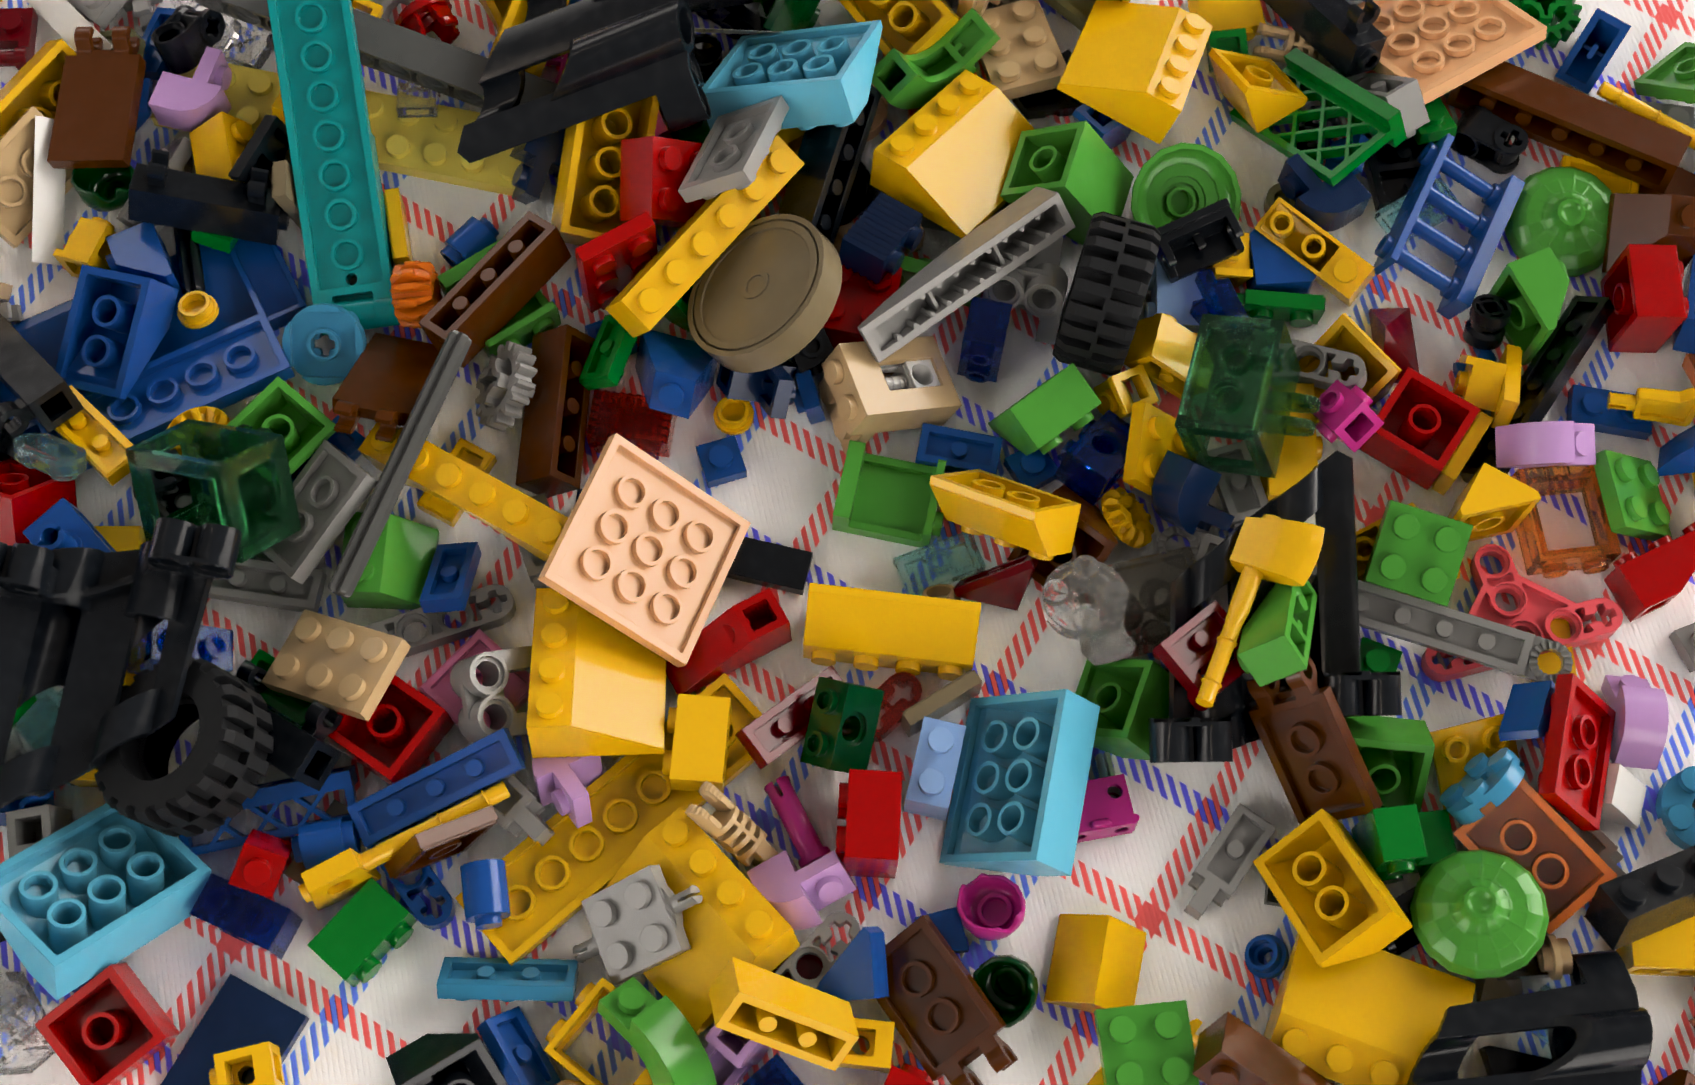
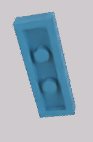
M444 957L437 981V998L455 999L458 1001L474 999L500 1000L503 1002H513L516 1000L545 1001L548 1003L574 1002L579 965L577 960L522 958L511 966L505 958Z

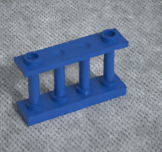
M1449 133L1435 144L1433 142L1428 143L1418 157V162L1421 164L1391 230L1389 234L1381 239L1374 252L1378 256L1374 264L1375 274L1378 275L1394 263H1397L1440 290V296L1443 298L1436 312L1448 320L1471 306L1526 183L1515 175H1511L1500 184L1494 183L1491 185L1446 156L1455 138ZM1439 171L1482 198L1481 202L1485 205L1481 214L1476 215L1432 187ZM1425 201L1468 228V234L1471 236L1465 246L1418 218ZM1411 232L1454 259V264L1457 267L1451 277H1448L1404 249Z

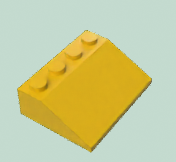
M1096 0L1056 89L1160 145L1183 109L1213 25L1207 23L1200 15L1189 13L1180 7Z
M965 69L874 149L870 185L922 213L927 219L962 239L987 221L1006 203L1000 194L1021 132L1033 130L1034 128L997 86Z
M536 588L526 723L532 758L665 754L667 660L552 588Z
M680 806L644 836L605 888L649 865L659 864L667 885L675 895L691 885H696L701 892L696 895H702V902L682 911L683 927L692 949L642 973L662 997L666 995L688 1020L697 1036H699L714 1023L709 990L731 957L772 972L800 947V943L792 926L710 837L685 814V810Z
M1297 933L1263 1036L1321 1076L1344 1085H1407L1410 1074L1421 1052L1430 1039L1438 1032L1445 1011L1450 1006L1472 1003L1476 984L1384 950L1376 954L1322 968L1317 964Z

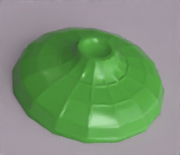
M1178 143L1159 150L1143 164L1132 187L1131 212L1135 221L1159 228L1227 198L1235 217L1239 220L1242 194L1235 171L1221 154L1203 144Z
M1549 167L1529 175L1524 180L1526 183L1505 228V235L1514 254L1519 258H1523L1550 247L1556 258L1564 263L1568 277H1578L1597 269L1603 263L1610 195L1613 194L1612 191L1595 175L1574 167Z
M1483 849L1454 852L1433 863L1417 882L1410 906L1414 933L1427 955L1449 972L1473 979L1504 977L1526 966L1543 946L1549 924L1545 894L1531 872L1509 856Z

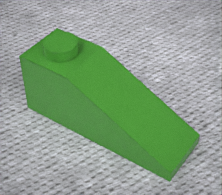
M1308 580L1304 586L1298 587L1276 583L1242 629L1239 648L1236 652L1237 660L1245 673H1250L1259 687L1307 669L1318 594Z

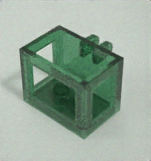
M1202 314L1175 422L1176 430L1190 460L1213 471L1275 478L1285 435L1303 437L1314 435L1316 427L1314 422L1307 418L1290 416V412L1317 413L1320 410L1321 401L1312 395L1295 393L1301 367L1285 321ZM1210 437L1244 440L1252 461L1209 456L1207 449Z
M187 419L125 449L146 541L152 540L156 521L158 518H161L150 469L184 475L188 479L192 503L165 518L180 519L197 526L209 523L219 524L242 532L236 563L242 564L301 530L284 437L282 434L272 432V429L261 427L255 430L252 426L245 424L234 427ZM180 445L182 455L167 453L165 451Z

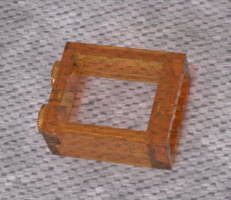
M1594 465L1517 469L1512 475L1513 478L1539 491L1540 496L1582 492L1595 546L1548 551L1536 505L1516 528L1527 576L1542 574L1543 578L1552 579L1564 576L1569 571L1583 570L1584 574H1596L1607 570L1609 565L1622 553L1617 533L1611 532Z

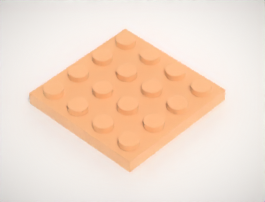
M1373 0L1380 7V14L1372 25L1387 37L1380 54V61L1373 70L1379 74L1416 78L1425 105L1546 39L1547 26L1508 0ZM1363 1L1357 5L1363 10L1366 2Z
M615 433L608 438L537 580L679 668L685 666L691 656L751 523Z

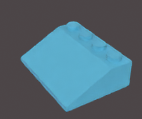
M881 20L741 36L702 87L711 110L712 117L707 120L710 130L718 116L782 95L790 107L782 122L781 130L798 128L804 131L822 125L834 124L835 127H845L854 123L868 102L883 29Z
M1068 689L971 698L939 863L949 866L1038 877L1071 876L1100 706Z
M105 803L0 863V932L26 970L57 1001L97 976L108 966L116 964L211 903L212 870L177 837L165 835L120 815L117 810Z

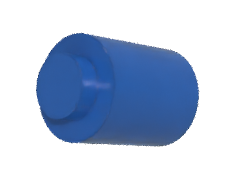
M483 859L460 866L465 921L475 923V929L478 930L502 926V919L511 915L505 861L501 859Z

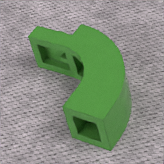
M971 8L938 42L928 49L914 55H904L893 48L875 66L872 84L888 103L899 109L922 107L964 70L974 74L978 70L974 64L1001 38L975 9Z
M633 976L599 1000L597 1012L636 1050L650 1074L653 1085H717L711 1062L700 1039L682 1012L666 995L657 1000Z

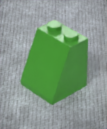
M1085 120L1022 131L1000 196L1003 200L1012 204L1036 186L1059 192L1075 225V228L1066 233L1065 236L1083 245L1093 214L1103 211L1122 217L1134 176Z

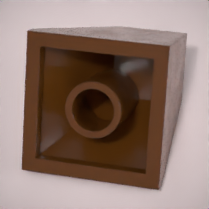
M1611 194L1602 273L1608 272L1628 244L1677 245L1678 259L1683 262L1685 270L1695 254V197L1675 194Z
M1063 484L1051 494L1081 504L1071 553L1054 556L1053 560L1050 561L1039 560L1032 578L1070 607L1075 608L1119 542L1100 509L1070 486ZM1022 547L1014 548L1007 560L1011 561L1027 555L1029 550Z

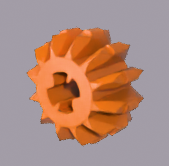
M407 261L404 264L395 265L390 277L391 304H393L395 309V317L403 328H422L419 322L442 299L441 286L437 278L438 273L431 262Z

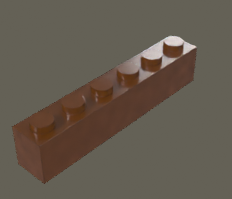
M1506 61L1451 90L1446 104L1465 111L1471 105L1485 107L1500 118L1520 126L1526 131L1528 138L1573 157L1588 161L1602 169L1663 194L1693 138Z

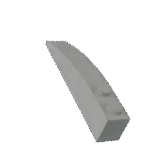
M1036 186L941 253L885 300L857 327L876 362L880 363L1075 228L1059 192Z

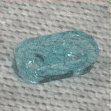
M27 433L13 439L14 459L22 463L26 468L36 469L51 475V478L54 480L71 481L78 478V475L87 469L86 450L54 435Z

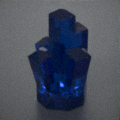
M1211 269L1200 270L1195 278V283L1203 299L1193 301L1189 313L1209 335L1215 349L1227 350L1236 347L1250 338L1255 328L1230 279L1220 278L1216 280Z

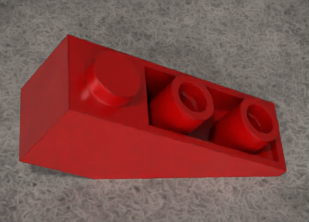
M1695 522L1682 530L1684 535L1674 540L1670 535H1666L1651 543L1647 547L1648 552L1638 556L1635 551H1632L1612 563L1615 569L1604 579V582L1630 622L1665 606L1683 590L1695 571Z
M770 587L730 607L703 628L685 666L678 668L667 661L666 675L677 695L690 694L715 681L723 673L729 674L792 641L790 622Z

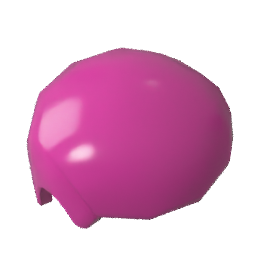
M981 873L976 879L967 885L962 884L959 888L956 904L958 914L963 926L976 938L986 941L1001 940L1015 932L1024 921L1026 901L1019 886L1007 877Z

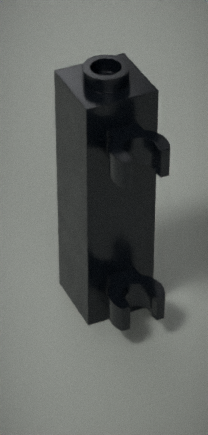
M1263 0L1345 78L1373 70L1379 63L1380 54L1387 37L1372 25L1380 14V7L1372 0L1366 1L1363 10L1356 3L1350 5L1346 0Z
M152 149L151 162H148L147 165L136 164L129 186L128 220L196 232L200 231L275 246L277 245L280 230H288L289 214L272 198V188L268 187L269 170L252 167L251 181L249 180L248 183L168 169L170 153L157 149Z
M0 314V381L17 398L14 402L6 401L0 404V422L3 423L8 418L14 416L10 422L3 426L12 437L21 435L27 429L29 421L34 418L50 433L83 410L84 407L65 380Z
M245 660L238 668L236 677L254 687L257 693H261L268 688L262 683L267 671ZM314 701L306 711L303 727H300L267 707L266 712L271 714L273 730L269 732V735L273 737L274 744L273 753H268L266 761L291 778L320 791L343 753L324 740L327 735L333 733L338 728L343 716Z

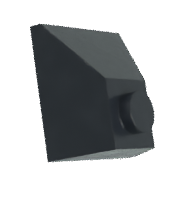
M478 1033L425 1034L386 1057L395 1085H508Z

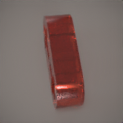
M895 673L877 688L885 691L881 710L883 709L886 713L880 718L881 728L879 730L876 728L873 743L885 739L901 724L903 711L921 700V683L911 673ZM895 686L901 689L907 686L912 688L910 701L901 698L893 706L889 703L895 697Z

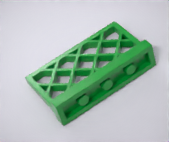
M1296 47L1284 56L1286 67L1282 71L1309 98L1307 102L1318 100L1321 102V108L1303 111L1299 108L1259 133H1256L1235 108L1229 112L1233 122L1286 157L1291 158L1298 153L1315 174L1332 187L1386 143L1396 148L1407 139L1399 109ZM1343 116L1347 118V124L1326 127L1328 118ZM1320 120L1319 128L1299 131L1300 122ZM1292 124L1291 132L1279 134L1272 132V126ZM1365 133L1374 135L1367 142L1352 144L1353 135ZM1346 136L1345 145L1325 147V139ZM1318 140L1316 149L1301 151L1297 149L1298 142ZM1344 157V161L1333 170L1323 165V159Z

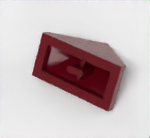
M1410 308L1370 309L1369 319L1372 340L1402 370L1395 383L1400 381L1408 367L1419 372Z
M1028 554L961 579L953 588L956 597L1018 611L1039 559H1035Z

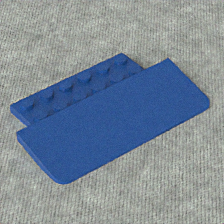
M239 239L229 254L199 244L205 290L208 295L216 300L219 306V314L214 322L201 329L184 327L177 316L178 301H176L169 330L125 400L79 389L76 390L136 447H140L164 436L172 420L189 409L210 406L222 410L262 392L277 376L284 381L295 377L274 331L286 326L307 305L277 245ZM177 254L170 256L180 281ZM73 299L12 325L54 370ZM0 381V404L6 401L14 402L17 400ZM35 418L29 421V425L19 441L24 443L42 435L56 470L78 475L93 468L58 432L52 430L48 433Z

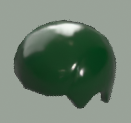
M131 164L130 168H74L71 175V184L88 207L99 212L115 211L122 208L129 198V186L135 169Z
M1012 954L994 955L981 964L973 973V979L1007 1026L1005 1028H1010L1024 1020L1033 1010L1037 1002L1038 980L1035 977L1034 970L1026 961Z

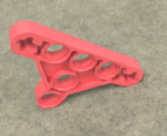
M1486 544L1480 547L1471 560L1470 572L1478 593L1467 614L1525 632L1529 631L1536 636L1555 642L1558 641L1567 648H1575L1605 640L1611 637L1622 624V610L1613 600L1595 598L1575 603L1520 576L1512 557L1500 545ZM1484 556L1495 557L1501 563V572L1497 574L1487 573L1480 566V558ZM1499 593L1512 595L1517 601V609L1513 611L1502 610L1497 606L1495 596ZM1597 611L1600 616H1608L1610 619L1605 626L1601 621L1588 623L1585 628L1583 627V622L1592 619ZM1554 619L1568 621L1572 628V637L1562 639L1554 635L1550 627L1551 621ZM1430 648L1425 650L1421 659V667L1425 675L1437 682H1447L1493 669L1461 658L1453 659L1447 666V669H1444L1441 663H1433L1437 653H1440L1442 658L1454 656ZM1543 651V652L1540 653V654H1544V653H1548V652H1552V651Z

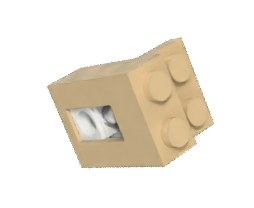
M934 336L916 337L880 363L876 362L865 341L839 343L821 365L824 377L818 383L820 397L826 405L833 423L835 436L839 439L844 454H847L850 440L867 444L879 432L922 428L923 423L943 426L962 406Z

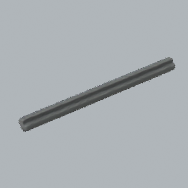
M451 330L448 333L328 584V589L334 594L345 598L352 596L472 344V340L468 335L456 330Z

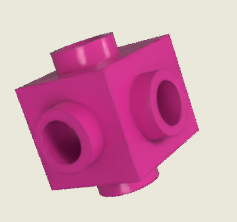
M1336 380L1308 408L1319 420L1314 427L1330 443H1333L1338 438L1354 453L1384 424L1369 407L1373 400L1362 389L1355 385L1350 390L1339 380Z

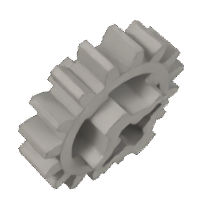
M507 341L505 346L501 344L498 346L497 356L491 354L489 365L487 368H483V374H479L476 388L480 390V394L475 399V403L480 405L476 411V416L481 417L480 424L504 432L506 427L513 428L515 418H522L524 405H529V398H533L536 384L532 383V378L537 374V369L532 366L537 358L531 354V348Z

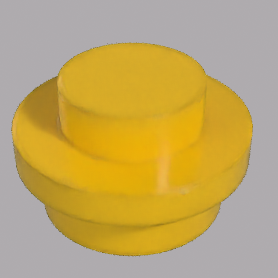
M203 291L188 292L178 302V319L184 327L189 329L204 328L214 322L219 314V306L216 300Z
M726 397L721 399L716 404L713 412L715 425L720 431L728 435H739L746 432L754 421L752 405L749 401L727 399Z

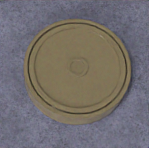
M774 214L751 222L693 285L688 302L687 319L694 341L723 367L735 372H760L789 360L816 337L829 319L837 303L842 284V264L836 248L811 222L797 215Z

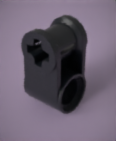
M180 5L161 26L153 31L151 40L169 73L183 74L198 66L207 46L213 47L221 40L225 30V22L222 14L211 9L196 11L191 6Z
M1471 105L1468 106L1456 123L1457 131L1451 149L1487 167L1494 173L1508 174L1517 168L1520 160L1519 155L1526 150L1529 138L1526 131L1520 126L1500 118L1485 107ZM1515 136L1513 144H1508L1511 137ZM1501 153L1503 154V157L1501 162L1498 163L1497 159Z

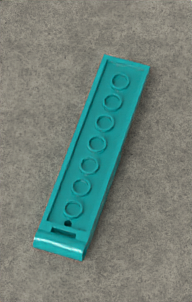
M267 0L312 303H332L352 311L358 316L364 330L400 325L395 317L394 306L391 304L390 277L394 268L375 137L371 133L352 1ZM356 276L357 282L351 285V279Z

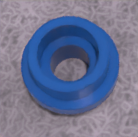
M1264 934L1254 937L1245 948L1246 966L1258 978H1276L1287 967L1289 961L1288 948L1281 939L1274 935ZM1273 952L1270 962L1264 965L1265 955Z

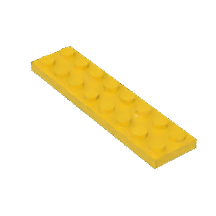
M723 673L698 695L731 698L732 714L725 778L726 786L754 762L735 734L761 716L762 713L727 674ZM666 721L665 749H672L674 733H667ZM664 754L625 755L586 788L589 793L593 822L577 829L567 814L561 816L557 812L545 822L555 834L544 846L528 836L501 859L505 861L511 915L502 919V926L482 930V932L511 966L525 958L583 908L582 900L603 890L648 832L678 807L681 806L686 811L691 804L702 807L707 802L702 798L699 791L672 790L669 776H665L662 773ZM461 892L455 899L464 909L463 893Z

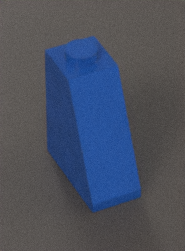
M650 330L640 335L635 369L650 409L689 419L713 386L718 362L695 341Z

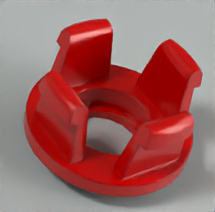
M415 0L400 12L395 22L396 25L424 35L433 31L441 41L452 44L460 35L459 29L455 27L458 25V19L451 12L452 5L449 0Z

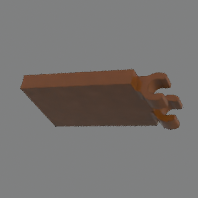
M130 26L113 27L112 43L114 50H102V38H92L93 27H76L74 41L77 56H65L47 162L54 169L130 168L147 64L144 58L137 54L140 48L139 37H130Z
M375 332L365 347L364 352L361 353L332 398L333 412L340 415L334 431L352 434L360 418H366L380 423L379 430L375 434V440L392 443L400 427L405 425L439 354L433 344Z
M1310 657L1307 669L1285 677L1287 684L1291 688L1289 690L1280 692L1279 680L1259 687L1255 679L1247 681L1248 690L1257 703L1249 711V715L1299 825L1321 808L1335 819L1340 820L1368 814L1372 809L1380 808L1383 805L1331 687L1318 688L1317 670Z
M922 915L885 945L889 997L877 998L876 1000L890 1021L895 1022V1028L932 1081L939 1080L945 1075L951 1085H983L977 1075L967 1067L979 1056L984 1054L996 1073L1006 1070L1018 1060L1009 1045L997 1035L1007 1026L928 915Z

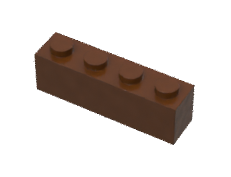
M528 211L419 322L436 351L440 352L451 330L462 332L472 340V344L461 365L462 368L485 347V342L495 336L572 257L558 228L533 212Z
M568 324L533 335L531 354L537 358L532 366L537 369V374L532 378V383L536 384L533 398H529V405L524 406L515 485L536 495L545 493L546 498L578 490L581 484L590 391L579 383V377L595 339Z
M1228 1011L1199 1034L1192 1074L1208 1085H1334Z

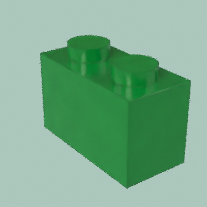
M371 877L307 946L339 976L355 988L360 981L364 984L377 974L382 966L380 960L392 947L396 950L407 942L414 932L412 926L417 922V919Z

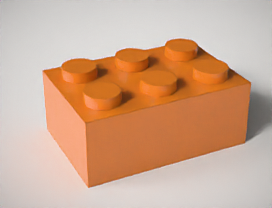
M1524 778L1513 793L1498 807L1490 801L1479 809L1485 815L1484 817L1471 824L1461 825L1453 832L1455 837L1468 850L1483 849L1509 856L1531 872L1545 894L1549 915L1547 928L1549 935L1591 900L1599 885L1618 876Z

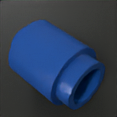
M471 216L444 242L445 247L440 251V254L451 267H454L496 242L499 232L485 217L478 220Z
M342 817L299 826L298 836L291 838L294 859L296 863L303 862L307 870L349 848L359 854L361 853L360 836L353 820L344 821Z

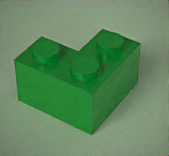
M1417 804L1372 809L1351 829L1354 841L1384 884L1403 881V875L1419 873L1421 878L1433 863L1457 852L1447 809L1418 812Z

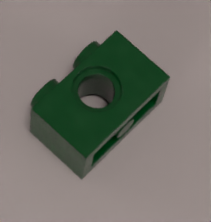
M819 676L800 762L849 773V769L867 770L885 691Z

